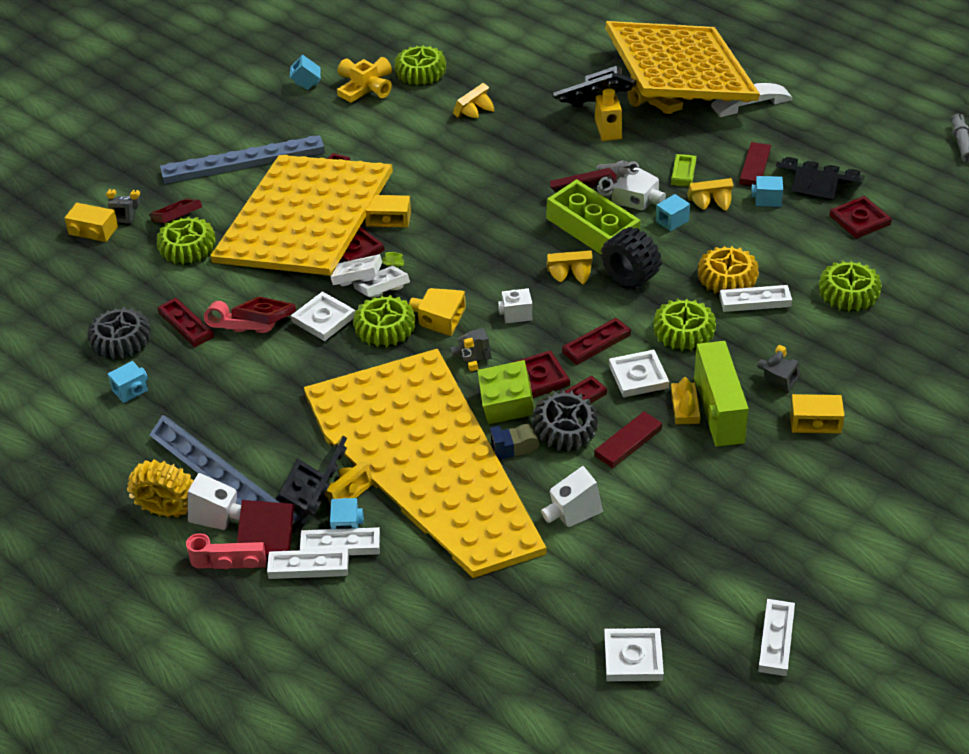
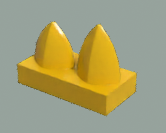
M482 83L457 100L452 113L457 118L463 114L471 118H479L476 105L484 110L494 112L493 103L487 95L489 87Z
M732 178L690 183L687 192L688 200L694 201L699 208L705 210L710 203V198H714L718 206L727 211L731 204Z
M592 251L547 254V272H550L557 281L562 282L569 270H572L575 278L584 285L591 272Z
M683 377L679 383H671L675 425L700 424L695 383H690L686 377Z
M361 461L353 468L338 469L339 479L330 483L324 495L328 498L330 506L331 499L357 498L373 485L368 464Z

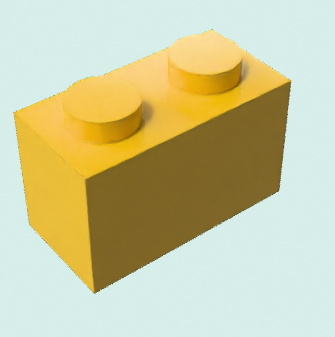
M375 195L366 209V226L408 227L411 215L410 196Z
M76 203L64 217L68 234L107 242L118 228L115 211L112 209Z
M792 394L790 405L792 433L842 434L844 422L842 395Z

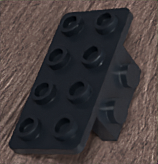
M614 66L585 76L584 83L552 94L553 98L558 99L562 103H569L573 107H580L586 102H596V96L603 95L605 89H613L615 93L620 91L627 92L636 87L637 83L636 80L622 75V67Z
M793 157L783 158V160L776 163L778 167L796 170L792 191L835 199L839 179L861 182L865 177L860 175L861 171L848 169L846 171H839L840 167L827 165L819 167V163L813 161L798 163V159Z
M342 435L324 457L318 470L298 458L293 463L276 497V500L281 503L294 504L297 518L292 524L293 532L299 525L303 527L308 521L310 514L314 515L320 506L321 501L318 498L325 494L330 485L327 482L328 477L331 478L339 466L336 464L337 459L340 460L347 450V447L344 446L347 437Z

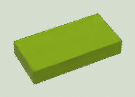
M676 154L671 185L689 187L690 183H693L697 156Z

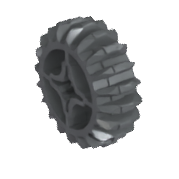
M115 307L113 311L106 310L105 314H98V318L92 319V324L88 325L87 337L90 347L98 356L103 355L104 359L109 357L113 360L117 357L123 359L124 356L128 355L132 357L133 353H140L141 348H146V343L150 341L151 329L145 315H142L141 311H135L134 308L127 310L126 307L118 310Z
M562 388L559 394L553 390L550 396L545 394L542 400L536 403L532 414V425L535 427L536 435H540V441H548V448L555 445L558 451L562 447L566 448L567 452L571 450V447L578 451L581 445L586 447L589 441H592L595 432L598 429V414L595 413V406L590 405V399H582V393L576 396L573 390L565 393ZM548 414L552 417V423H550L547 418ZM578 418L582 420L584 426L579 424Z

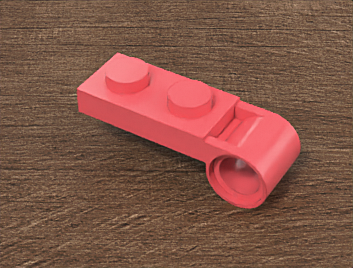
M222 301L213 302L204 313V321L208 326L233 329L234 332L255 330L257 333H266L269 330L271 331L276 324L274 322L268 325L232 317V314L229 313V307ZM212 311H218L221 318L215 317Z
M201 533L190 536L186 541L190 563L195 568L252 569L266 567L267 558L263 542L210 544L209 537Z

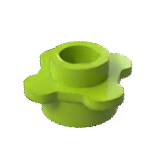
M396 252L385 253V258H382V264H385L387 268L391 266L396 268L404 266L403 255Z

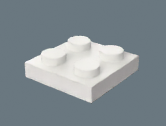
M378 254L338 263L331 275L333 285L347 286L356 280L361 279L365 282L374 279L382 264L381 255Z
M391 266L378 271L374 279L365 282L361 279L353 281V285L356 290L364 295L376 298L382 296L384 291L390 289L394 291L403 288L404 284L409 283L410 280L407 273Z
M321 292L293 313L291 320L292 323L326 341L354 319L355 309Z
M655 350L609 359V367L623 397L669 388V380Z
M660 628L604 629L606 681H663L664 672Z

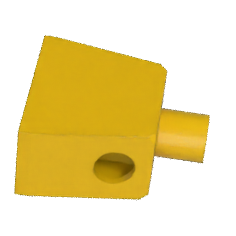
M605 89L603 95L596 96L595 122L602 141L622 139V109L613 89Z
M430 288L423 299L412 297L409 305L412 306L413 312H418L419 324L422 327L452 336L466 309L465 291Z

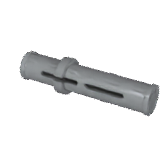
M955 114L951 118L954 128L952 131L953 136L957 139L962 161L966 162L967 159V163H969V127L965 124L962 114L960 117L959 114Z
M622 160L612 164H599L596 169L600 170L611 168L618 177L636 175L639 170H634V168H639V164L635 161L627 162Z
M603 177L599 181V185H597L599 194L608 200L612 197L614 183L608 177Z

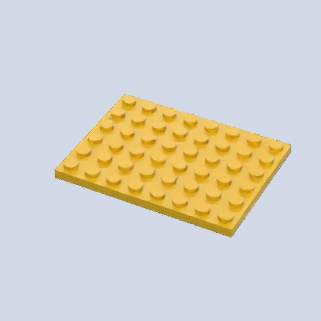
M606 21L605 29L632 78L636 80V85L642 96L647 98L661 96L667 99L682 97L687 100L702 98L707 101L721 99L727 102L732 100H740L742 102L759 100V91L715 27Z
M279 155L210 255L212 263L331 276L367 216L366 209L374 196L380 194L392 174V164Z

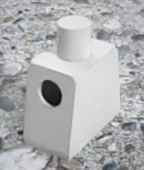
M634 168V170H639L636 175L620 177L614 183V190H612L613 203L641 211L645 210L652 202L658 204L665 200L666 197L664 192L659 191V179L640 168Z
M582 466L550 489L552 504L541 510L547 523L560 518L567 527L603 512L597 482L586 468Z
M198 473L188 490V522L221 530L227 529L232 519L238 521L240 519L241 505L236 504L237 491L228 485Z

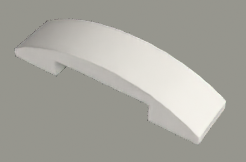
M757 83L754 86L760 93L758 101L742 102L740 100H732L727 102L716 99L711 104V107L719 117L738 113V106L768 99L773 104L792 101V96L781 85Z

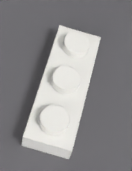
M788 285L720 290L719 295L723 312L792 306V297Z
M378 527L301 530L300 550L348 549L349 555L380 554V529Z
M348 549L269 552L268 579L348 576Z
M767 599L758 672L787 676L795 603Z

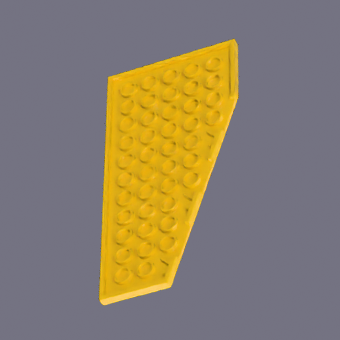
M438 349L304 387L305 396L325 441L329 445L332 444L334 446L342 435L347 437L344 444L347 450L344 456L353 463V467L361 461L367 463L372 475L373 486L375 488L379 487L425 534L431 535L452 555V559L472 578L547 554L542 538Z

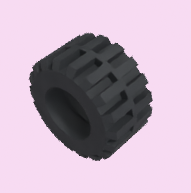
M627 227L622 229L605 242L601 248V260L603 261V267L607 270V274L612 277L614 282H618L620 286H625L627 289L641 287L659 272L662 265L658 246L654 244L651 237L647 236V233L641 232L638 228Z

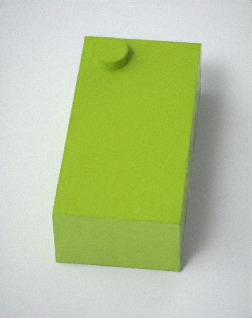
M577 179L547 199L546 219L599 254H602L601 248L603 244L622 229L632 227L633 229L638 228L640 230V219Z
M725 341L697 344L694 380L715 446L744 444L749 408Z

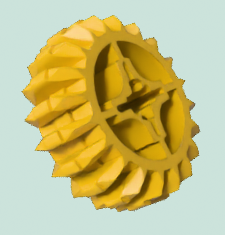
M723 246L720 249L715 247L714 250H708L707 254H702V258L698 263V276L702 286H706L708 291L714 290V294L720 293V290L754 287L759 275V266L755 256L750 255L749 251L743 252L742 248L735 249L733 246L731 248Z
M155 459L152 462L145 460L143 464H138L134 471L131 472L127 491L130 493L129 497L134 499V504L142 506L141 510H148L150 514L155 513L159 517L165 515L167 518H170L173 515L179 518L180 515H186L188 512V490L194 480L190 479V474L183 473V468L178 469L174 467V464L169 465L165 461L159 463Z

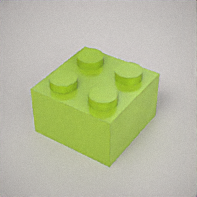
M525 360L478 370L482 405L488 425L533 414L535 407Z

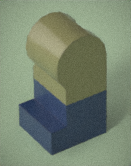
M523 424L515 429L501 430L500 426L491 427V447L498 460L534 452L539 447L534 427L530 424Z

